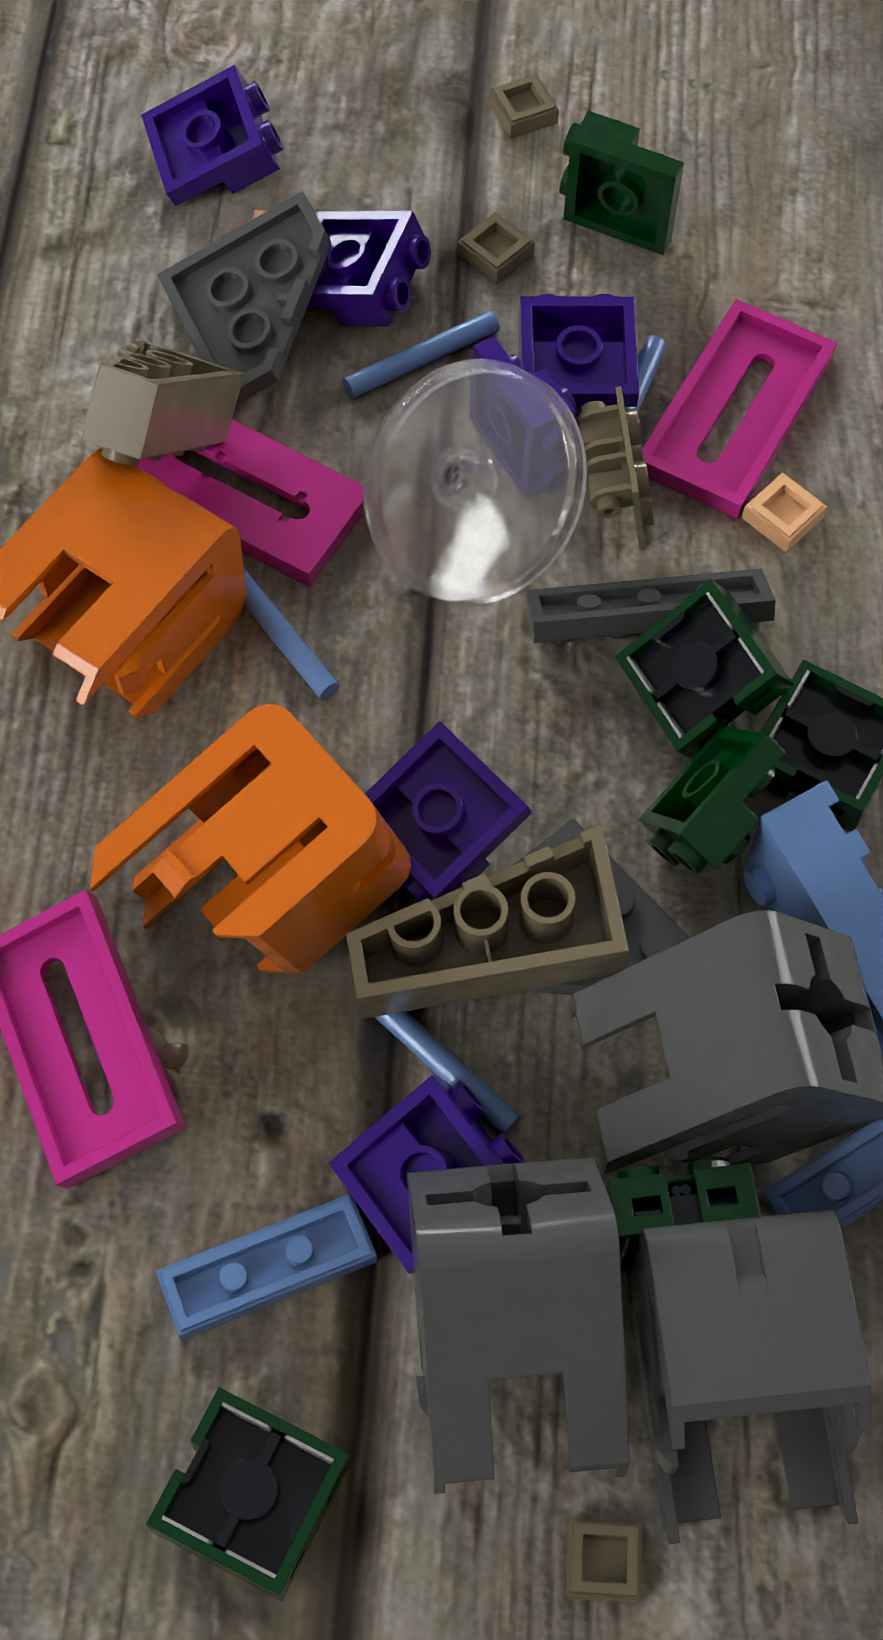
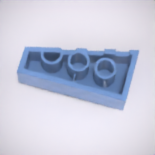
M826 780L761 816L743 869V879L747 891L758 905L762 907L767 905L770 911L780 912L852 938L883 1054V888H877L869 874L864 856L869 854L870 850L858 830L855 829L845 835L829 807L836 804L839 799Z

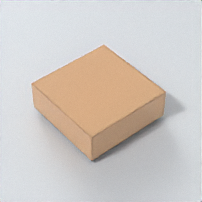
M782 472L744 507L742 519L784 552H787L824 518L827 506Z

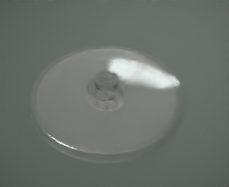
M469 359L448 364L425 375L407 389L388 411L376 432L366 462L363 484L365 517L370 536L383 561L401 581L411 588L437 599L460 604L493 602L515 594L543 575L564 550L574 532L583 507L586 492L587 463L584 442L579 426L565 401L551 386L537 376L506 362L490 359Z

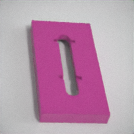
M735 299L642 448L649 479L738 519L833 359L837 342ZM757 361L769 363L772 371L718 460L713 463L701 461L697 456L698 450L705 443L752 364Z
M233 419L226 442L207 445L204 451L194 452L306 508L309 514L305 518L293 519L290 517L288 520L283 517V513L210 476L209 478L204 477L201 471L179 461L176 455L165 454L160 461L141 459L139 465H137L162 481L165 486L177 493L183 494L236 527L240 534L241 550L243 553L308 587L313 584L372 503V489Z
M85 889L0 935V1029L56 1185L69 1189L186 1129L97 896ZM57 961H62L114 1097L113 1107L104 1115L96 1113L87 1087L81 1080L80 1076L82 1074L53 995L45 983L47 982V969Z

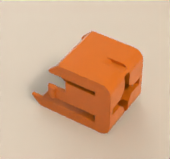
M100 448L93 452L0 548V621L7 618L39 584L41 594L46 597L11 633L12 637L18 641L34 639L51 650L53 656L84 675L85 679L75 700L81 705H84L100 686L104 685L133 704L128 712L137 719L156 713L239 619L247 599L240 534L236 527L183 494L173 491L165 486L162 481L138 466L121 464L104 458L101 455L103 448Z
M265 704L257 706L246 713L95 846L90 890L94 892L189 808L199 820L133 879L132 891L145 900L142 928H148L225 859L238 875L199 909L214 926L212 929L213 933L219 938H245L266 956L256 965L261 972L303 974L342 940L346 933L351 932L403 885L409 876L411 861L406 848L370 799L292 713L282 706Z

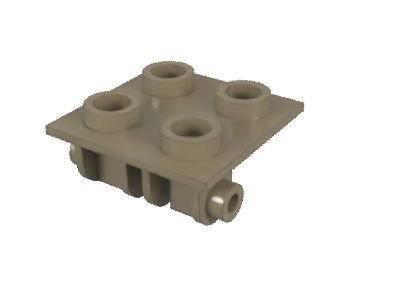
M620 386L615 387L617 404L605 406V403L601 401L588 402L582 406V413L578 416L577 421L582 437L583 458L587 461L585 472L588 476L591 507L598 510L600 517L613 518L622 513V508L633 506L639 549L641 550L645 549L643 527L654 525L650 499L651 491L646 460L643 458L637 408L625 410L622 388Z

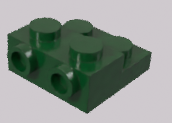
M588 110L581 124L574 122L571 125L563 146V155L569 157V164L563 173L559 193L565 196L563 220L664 255L672 240L684 162L639 147L640 128Z
M721 726L638 819L653 834L647 843L671 865L676 867L681 863L696 875L706 865L717 869L721 863L727 864L731 862L747 847L750 841L748 833L760 820L742 801L746 797L750 798L757 795L771 782L776 773L773 766L785 754V751L768 734Z

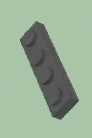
M761 568L525 590V612L534 643L566 644L575 639L606 636L620 639L644 633L710 579L730 592L751 624L774 621L776 600Z

